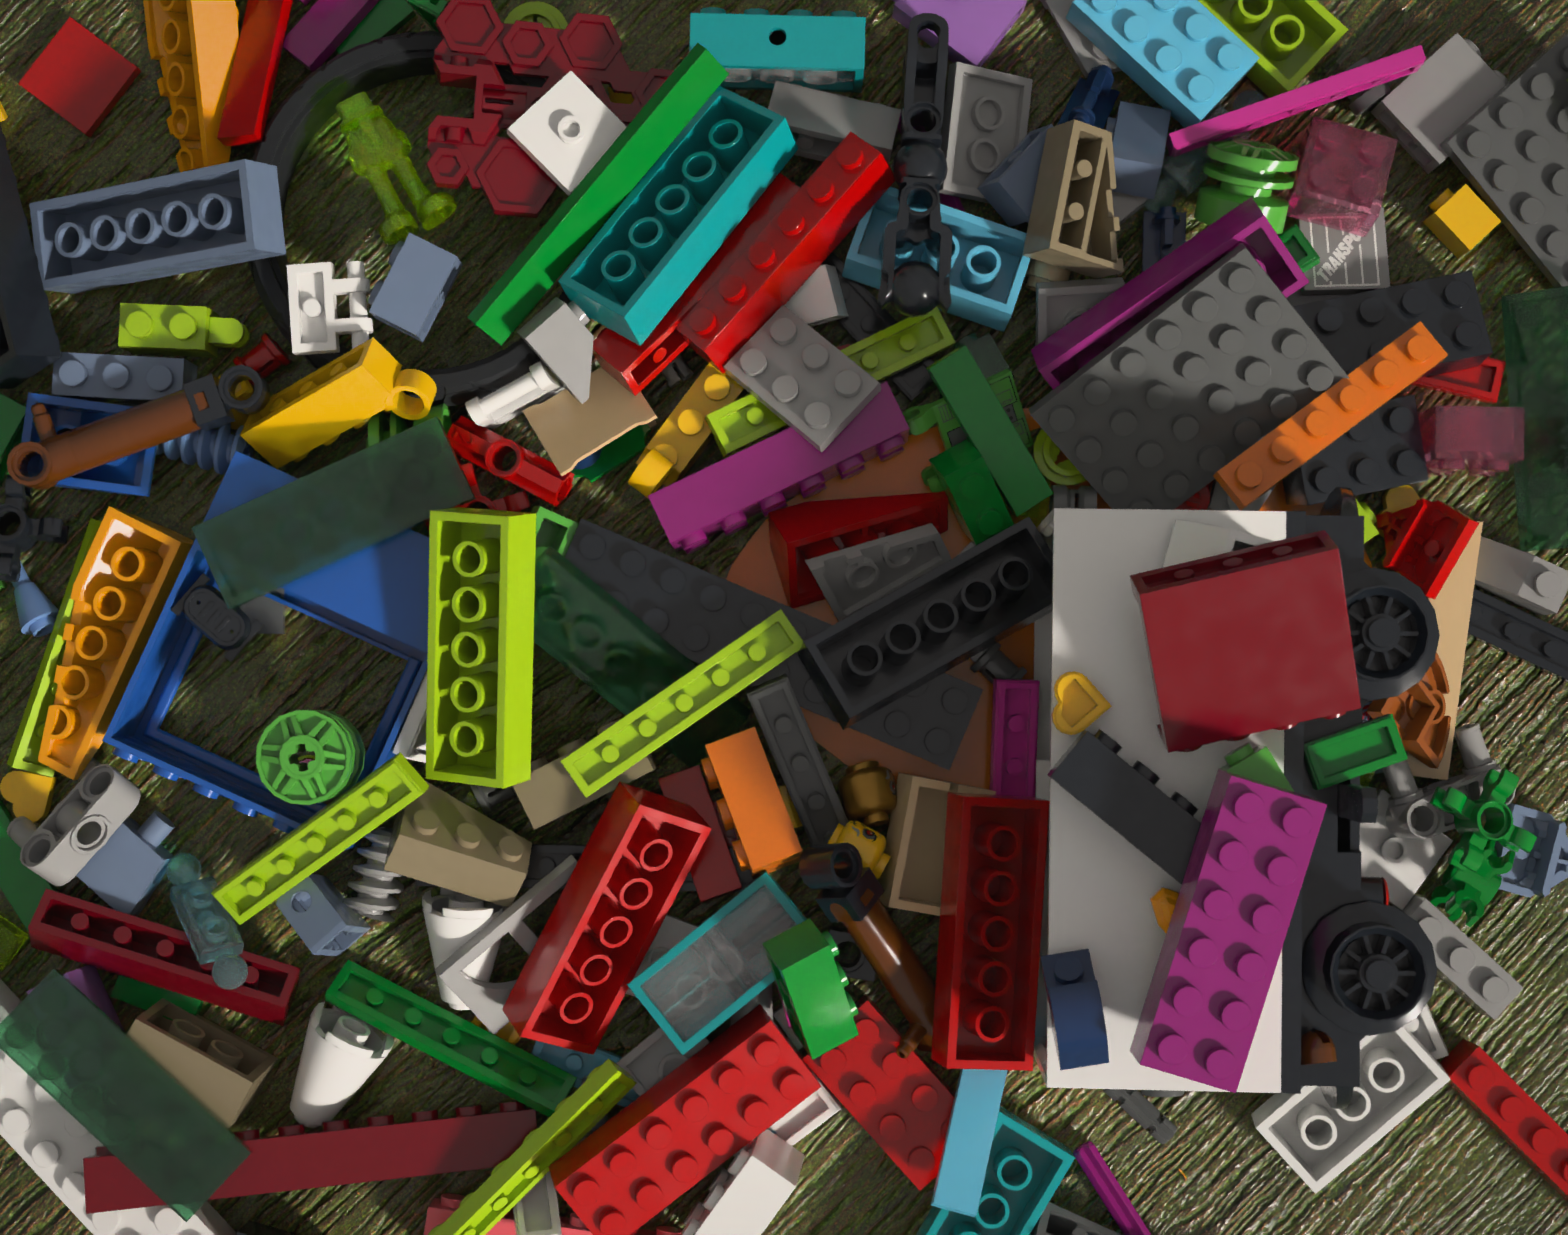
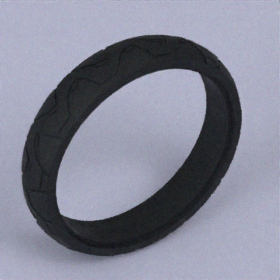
M438 31L407 32L381 37L349 49L317 68L282 102L267 124L263 140L257 144L252 161L277 166L283 225L285 203L291 179L304 150L314 135L344 105L369 90L398 79L421 75H436L433 66L434 50L442 41ZM495 64L504 84L542 87L547 81L546 78L513 75L509 66ZM589 241V242L585 245V247L580 251L579 255H580L581 252L586 248V246L590 243V241ZM280 255L248 261L257 292L267 312L272 316V320L282 335L292 345L287 256ZM563 290L559 299L568 305L570 300ZM520 338L507 348L487 358L466 365L444 369L417 370L428 374L436 384L437 392L433 404L445 403L446 406L465 404V402L476 396L482 399L530 372L529 367L541 361V359ZM339 343V353L302 356L316 369H319L350 350ZM404 391V393L411 397L420 398L413 392Z

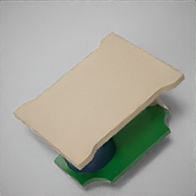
M602 367L591 373L589 399L583 404L575 399L567 389H564L545 402L532 405L523 411L560 475L564 476L572 472L575 474L574 478L584 477L591 483L643 452L646 447V437L652 431L650 428L657 424L654 420L657 416L642 392L640 391L634 396Z

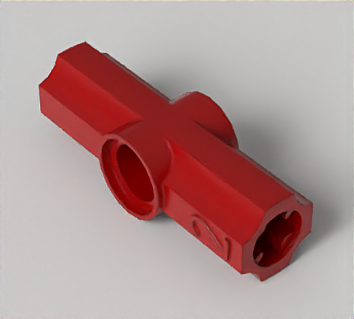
M461 415L456 422L452 423L446 435L445 449L556 507L567 498L573 486L574 473L569 472L561 476L553 462L486 427L476 425L474 421ZM515 451L517 457L515 465L510 470L504 471L502 467L503 458L507 453Z

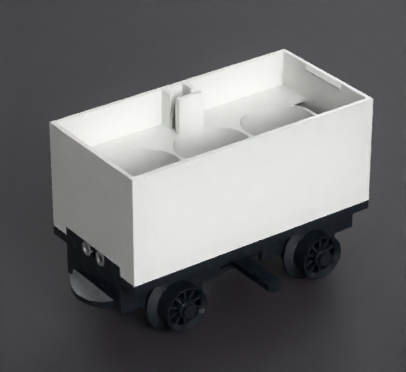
M1336 487L1329 494L1320 515H1306V511L1054 508L1037 527L1053 553L1052 612L1034 621V680L1040 681L1035 797L1050 801L1040 956L1089 949L1103 1007L1109 1063L1060 1070L1040 958L1034 1057L1047 1088L1229 1092L1140 1065L1129 1051L1166 933L1157 924L1150 898L1161 887L1179 893L1182 885L1047 775L1081 734V732L1075 735L1061 733L1052 723L1051 716L1053 708L1057 704L1053 691L1055 681L1062 674L1075 671L1086 676L1112 706L1085 730L1094 736L1100 729L1122 747L1117 755L1125 762L1133 766L1137 760L1140 761L1160 778L1155 786L1163 793L1171 797L1176 791L1198 808L1193 817L1200 823L1205 813L1217 770L1227 765L1224 756L1248 742L1252 748L1258 745L1267 746L1294 792L1313 797L1327 804L1237 1092L1301 1094V1086H1319L1331 1108L1346 1109L1352 1099L1354 1087H1360V1041L1366 1035L1371 1036L1394 1032L1417 1018L1432 997L1437 965L1433 945L1419 923L1397 907L1388 905L1389 892L1386 880L1383 877H1361L1360 823H1376L1378 815L1376 788L1360 785V776L1320 790H1314L1304 762V743L1362 723L1363 707L1369 701L1398 696L1421 681L1435 660L1440 636L1435 609L1422 589L1401 574L1378 568H1370L1364 562V516H1359L1356 498L1352 489L1348 487ZM1176 519L1230 528L1273 541L1325 530L1339 548L1361 708L1347 711L1343 716L1334 719L1317 718L1300 722L1295 727L1286 730L1269 729L1252 733L1247 738L1239 741L1222 740L1204 744L1199 749L1191 752L1174 751L1168 753L1157 729V725L1160 724L1140 608L1132 592L1130 575L1162 568ZM1319 1030L1326 1032L1332 1038L1335 1045L1337 1062L1301 1065V1035L1307 1031L1314 1032Z

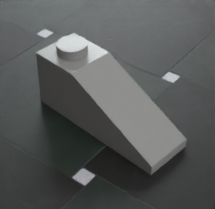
M1481 536L1475 586L1538 615L1557 614L1568 591V570L1535 555Z

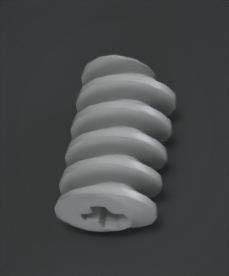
M379 826L376 827V830H372L364 836L372 842L371 847L357 848V853L365 857L367 862L366 864H353L352 869L363 877L362 880L348 881L347 886L358 894L357 897L343 898V903L352 908L353 912L392 923L395 922V919L386 911L399 908V901L390 894L403 892L404 885L394 878L402 877L403 875L383 870L393 828Z

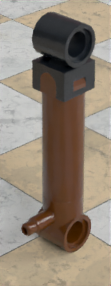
M244 365L232 366L223 373L220 380L213 374L182 384L184 388L182 390L58 435L45 405L37 403L31 406V411L40 441L23 442L15 446L8 455L7 469L12 479L19 484L38 490L49 489L62 479L197 430L209 431L234 422L235 418L231 410L232 408L242 414H256L268 404L271 395L270 386L266 379L251 367ZM243 380H252L255 387L252 396L247 400H237L235 397L236 386ZM41 455L44 462L43 470L37 476L30 477L27 470L28 462L34 456Z
M833 843L807 847L803 851L799 863L803 882L809 888L822 889L815 900L830 922L843 923L910 1023V1027L896 1048L897 1055L900 1058H907L916 1048L920 1051L931 1052L936 984L879 898L885 890L870 867H863L860 853L854 845L849 843Z

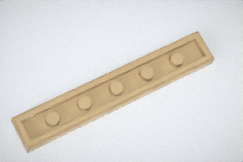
M1477 521L1479 525L1436 599L1427 597L1435 609L1440 636L1436 652L1443 664L1450 691L1448 694H1443L1446 703L1444 716H1450L1451 722L1446 749L1438 769L1429 768L1405 751L1412 775L1416 777L1448 780L1483 522Z

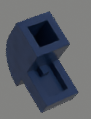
M1089 949L1040 956L1060 1070L1109 1063L1103 1007Z

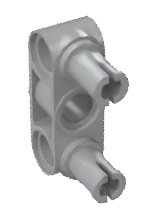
M1472 723L1455 729L1454 737L1464 763V767L1461 769L1462 773L1457 776L1450 777L1448 780H1439L1424 788H1417L1407 760L1382 768L1391 797L1388 798L1389 805L1385 820L1386 826L1392 834L1401 838L1426 839L1448 830L1456 829L1454 815L1430 804L1436 787H1440L1447 791L1448 787H1452L1465 794L1470 800H1479L1487 772L1490 769L1501 772L1500 764H1497L1495 758L1490 757L1479 723ZM1516 788L1507 798L1506 805H1509L1514 799ZM1413 810L1415 811L1417 817L1416 824L1414 827L1412 826L1410 819Z
M95 758L91 759L79 777L80 782L56 805L52 813L39 827L28 818L20 816L15 818L7 828L8 836L21 848L20 861L22 864L54 886L67 884L79 873L134 811L141 797L138 786L122 775L115 767L108 764H100Z

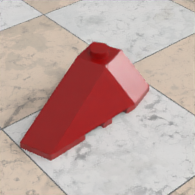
M933 492L807 501L769 512L770 547L789 607L797 608L826 599L805 560L930 523L935 526L939 534L947 531L948 496L946 493Z

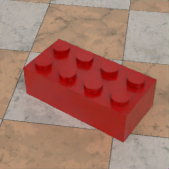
M865 994L855 1003L859 1014L853 1018L859 1035L813 1060L804 1049L802 1051V1060L916 1188L921 1191L938 1174L955 1093L916 1049L907 1058H900L897 1055L896 1048L899 1046L903 1035Z

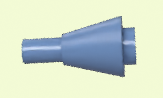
M21 563L19 581L11 582L14 587L21 633L41 637L52 632L59 610L37 585L30 581Z

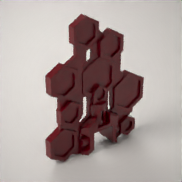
M450 0L436 20V27L442 37V41L434 50L433 66L440 86L475 89L473 119L441 115L435 117L428 128L427 149L431 158L426 164L427 170L436 187L458 189L466 177L472 189H481L494 215L537 218L559 186L512 138L498 137L497 135L500 130H507L569 71H572L627 127L674 70L651 68L649 72L630 71L621 53L623 43L609 16L576 13L565 29L546 28L542 23L516 20L514 24L501 23L490 0ZM495 64L509 66L513 75L546 78L547 81L542 87L504 84ZM602 84H609L613 93L631 94L634 101L631 104L611 102Z

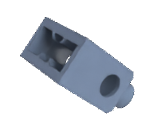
M156 810L141 826L132 818H127L76 876L114 910L138 916L174 860L173 854L160 843L175 828V825L165 815Z
M312 873L275 901L276 906L313 955L340 956L371 929L370 925L360 914L353 912L352 908L343 903V898L345 897L324 875Z

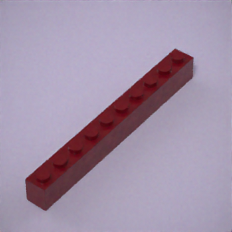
M508 1101L499 1103L500 1111L482 1113V1105L463 1106L455 1108L456 1116L438 1118V1110L411 1112L412 1121L394 1122V1115L390 1114L367 1117L366 1126L350 1127L349 1119L322 1122L323 1130L305 1132L304 1124L277 1127L278 1135L260 1137V1129L232 1132L233 1140L215 1142L214 1134L187 1137V1145L169 1147V1139L141 1142L142 1150L124 1152L123 1144L95 1147L96 1155L83 1158L86 1214L495 1168L500 1162L507 1160L523 1144L525 1137L531 1131L537 1129L536 1111L532 1108H526V1105L519 1101Z

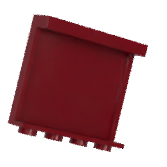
M1325 530L1130 575L1132 592L1140 608L1160 724L1157 725V729L1168 753L1174 751L1191 752L1199 749L1204 744L1222 740L1239 741L1247 738L1252 733L1269 729L1286 730L1295 727L1300 722L1317 718L1334 719L1343 716L1347 711L1361 708L1339 548Z

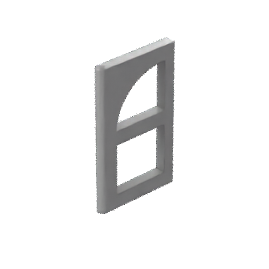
M572 854L434 969L442 981L487 1027V1030L494 1035L510 1022L502 1008L517 979L502 983L484 982L466 975L462 970L507 932L530 956L538 937L526 925L523 919L568 882L578 863Z

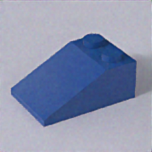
M28 392L21 443L40 441L31 411V406L37 403L45 405L57 435L127 410L133 406ZM157 445L62 479L54 486L150 497ZM41 455L34 456L28 462L27 470L30 477L37 476L43 470L44 462Z

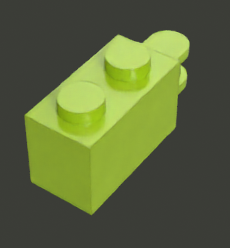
M120 303L118 346L132 354L218 358V348H242L250 340L249 329L244 324L234 318H221L219 314L206 306Z

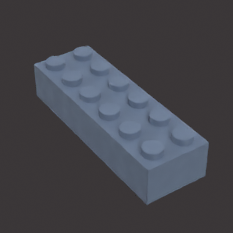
M248 159L29 203L34 252L38 258V268L44 290L75 294L286 255L277 166Z

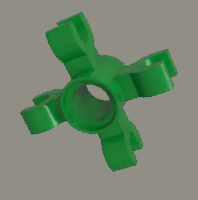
M1490 769L1484 778L1483 791L1479 800H1470L1465 794L1452 787H1448L1447 791L1436 787L1430 804L1454 815L1455 828L1462 836L1460 842L1452 849L1447 863L1461 871H1465L1468 868L1473 872H1477L1484 858L1483 850L1488 840H1497L1502 846L1514 852H1518L1519 848L1527 853L1531 852L1537 837L1531 832L1513 825L1512 812L1505 804L1507 798L1513 793L1518 784L1519 777L1506 769H1502L1500 773ZM1483 812L1486 817L1484 828L1481 825V815Z
M1488 840L1483 850L1484 858L1477 872H1473L1468 868L1465 871H1461L1449 864L1441 879L1442 886H1438L1432 891L1430 902L1435 907L1440 903H1446L1445 911L1449 914L1448 919L1450 921L1459 919L1464 910L1467 915L1466 925L1471 927L1483 916L1484 907L1497 893L1502 881L1501 874L1511 870L1515 857L1514 851L1510 850L1505 856L1497 857V850L1494 848L1496 840Z

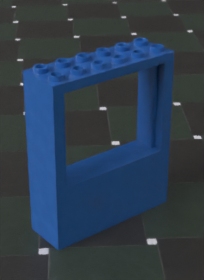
M236 451L102 741L114 746L112 753L122 759L137 763L139 759L154 764L152 770L154 773L173 781L182 778L194 782L192 789L195 792L212 799H217L218 796L229 798L235 801L232 806L235 810L251 817H257L258 814L275 819L272 824L273 827L289 834L327 806V804H290L275 797L261 782L258 773L160 729L203 636L185 618L183 612L180 616H177L171 609L196 580L205 573L211 579L207 585L215 587L221 593L227 581H233L407 660L405 669L365 754L364 768L356 782L357 784L396 755L392 752L427 671L429 537ZM241 570L283 588L284 599L242 581ZM363 838L358 840L356 843L351 845L346 850L360 846L363 841Z

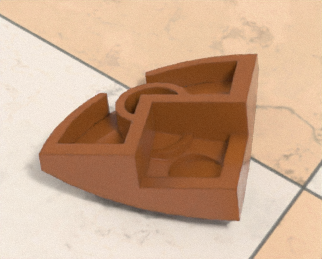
M1437 652L1434 662L1419 683L1398 696L1373 700L1367 709V713L1372 719L1392 714L1405 751L1429 768L1438 769L1446 749L1451 717L1444 716L1446 703L1443 694H1448L1450 691L1447 676Z

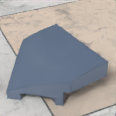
M1510 803L1507 806L1512 812L1513 825L1531 832L1537 839L1530 853L1520 848L1518 852H1515L1511 870L1501 874L1502 881L1499 889L1529 898L1534 895L1546 897L1550 894L1551 888L1568 878V837L1565 833L1567 826L1564 821L1554 820L1552 814ZM1496 840L1494 848L1497 850V857L1505 856L1510 850Z

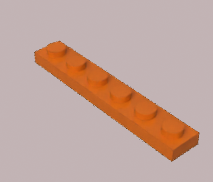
M1421 321L1349 373V379H1341L1218 470L1213 477L1239 510H1243L1448 356L1447 352Z

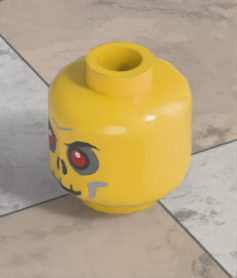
M850 820L845 826L838 823L827 843H849L854 845L860 853L863 867H870L877 879L880 878L891 857L884 853L886 847L885 836L857 820Z

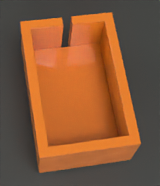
M752 727L705 745L707 757L700 760L702 770L710 791L718 788L722 799L716 801L717 809L725 830L734 829L738 840L731 843L741 872L749 869L752 878L755 879L765 872L771 873L800 862L803 850L756 728Z

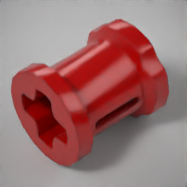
M265 332L261 336L262 341L243 357L236 356L233 359L236 366L244 365L251 367L264 378L279 366H287L291 363L290 358L279 344ZM248 380L254 386V382L252 380Z

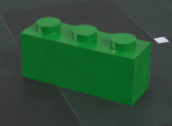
M809 918L762 943L792 1030L812 1060L859 1035L853 1018L859 1014L858 1009L850 994L844 990V987L849 985V981L838 961L834 960V957L839 955V950L827 930L820 933Z

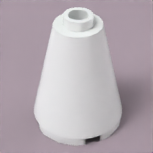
M442 887L438 896L431 897V890L425 892L422 897V907L435 969L505 911L507 907ZM501 938L463 969L462 972L474 979L489 982ZM436 973L441 999L449 1003V1007L452 1009L470 1010Z
M325 1002L318 1003L310 1015L290 1102V1109L296 1121L309 1128L323 1126L322 1122L331 1121L389 1055L394 1045L393 1036L387 1033L384 1035L376 1027L334 1005L332 1009L323 1008Z

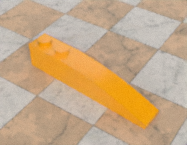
M143 0L148 49L151 59L159 60L163 77L157 80L160 96L168 97L172 114L166 119L170 135H174L175 138L179 139L181 146L176 155L179 172L229 162L232 146L225 147L217 139L239 42V10L235 0Z
M108 507L73 584L70 599L74 600L70 623H65L62 640H66L62 664L56 667L54 683H57L54 704L48 707L38 762L72 780L79 779L103 743L104 735L194 543L193 540L149 520L115 507Z

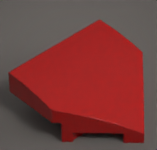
M1423 498L1417 500L1415 505L1394 513L1387 511L1376 515L1378 529L1383 530L1386 548L1383 567L1394 570V572L1401 574L1419 586L1426 597L1436 599L1479 522L1445 502L1439 500L1431 502Z

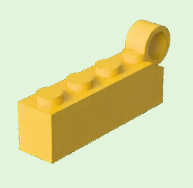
M372 337L271 396L263 410L248 416L240 436L272 466L279 469L291 461L299 462L303 460L311 450L322 444L324 446L332 444L341 433L348 429L362 427L373 415L382 410L386 412L392 410L399 417L408 420H419L426 417L433 404L437 387L434 380L423 371L417 369L401 370L402 365ZM404 391L413 392L420 398L411 397L404 393Z
M708 363L645 447L643 453L636 461L637 468L628 480V484L648 498V495L658 491L661 486L667 487L683 479L714 437L705 420L706 415L743 398L748 391L727 375L726 372L722 374Z

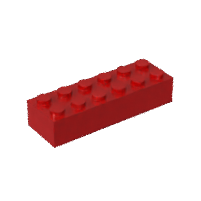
M619 781L502 1008V1011L520 1037L594 1055L629 988L627 984L633 980L712 829L691 805Z
M948 792L931 1059L946 1069L1033 1071L1049 800L1031 796Z
M759 1004L551 1164L549 1171L554 1188L593 1235H631L817 1091L821 1085L762 1005Z

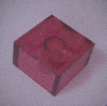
M1314 116L1301 139L1297 154L1299 157L1298 166L1292 174L1294 178L1293 188L1288 189L1286 200L1289 202L1287 216L1366 237L1380 214L1398 139Z
M1434 406L1418 414L1428 475H1452V471L1468 469V476H1495V472L1509 471V465L1524 460V407Z

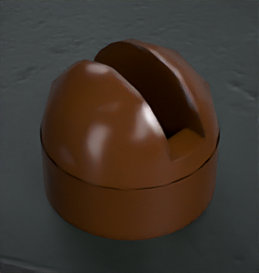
M1319 1030L1314 1032L1307 1031L1301 1035V1065L1337 1062L1335 1045L1332 1038L1326 1032Z

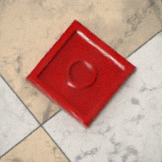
M69 17L18 84L90 138L137 78L141 70L73 18Z

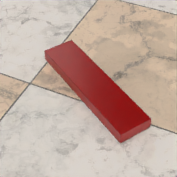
M248 0L217 135V139L225 147L260 143L263 140L293 0Z

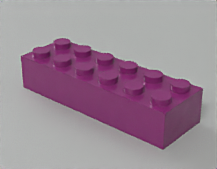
M1250 197L1032 348L1031 352L1039 372L1054 390L1240 243L1246 246L1286 298L1308 284L1309 280L1258 205Z
M887 381L880 384L881 391L822 453L790 427L648 495L668 540L675 551L679 552L684 549L686 554H691L701 550L710 544L708 537L724 531L725 536L734 534L749 525L747 519L762 512L764 517H768L769 512L786 508L788 506L786 501L800 493L803 499L823 491L827 488L825 485L827 480L840 475L842 480H846L865 470L864 464L879 456L882 462L904 451L902 446L908 442L910 428Z
M1218 769L1129 1050L1140 1065L1229 1092H1237L1327 804L1313 797Z

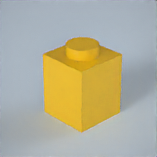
M1467 184L1454 193L1449 188L1444 190L1428 205L1434 212L1423 221L1457 259L1469 252L1501 222Z

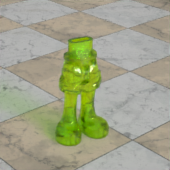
M366 92L358 93L335 106L342 120L340 130L345 135L349 150L348 161L358 176H366L383 208L385 219L380 223L378 233L385 244L394 245L399 241L405 242L409 232L417 235L419 232L418 224L411 212L406 210L400 201L386 172L387 170L392 169L411 200L424 230L428 231L437 227L455 212L457 204L452 195L447 192L432 194L424 186L408 156L411 151L409 139L404 131L397 129L384 115L379 105L373 106Z

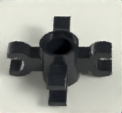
M10 474L7 475L5 482V503L0 504V581L18 582L21 572V553L31 549L37 540L67 544L70 527L63 525V520L59 518L31 519L27 515V510L32 498L33 488L19 484L12 479ZM21 521L19 529L14 534L5 535L6 529L11 523Z

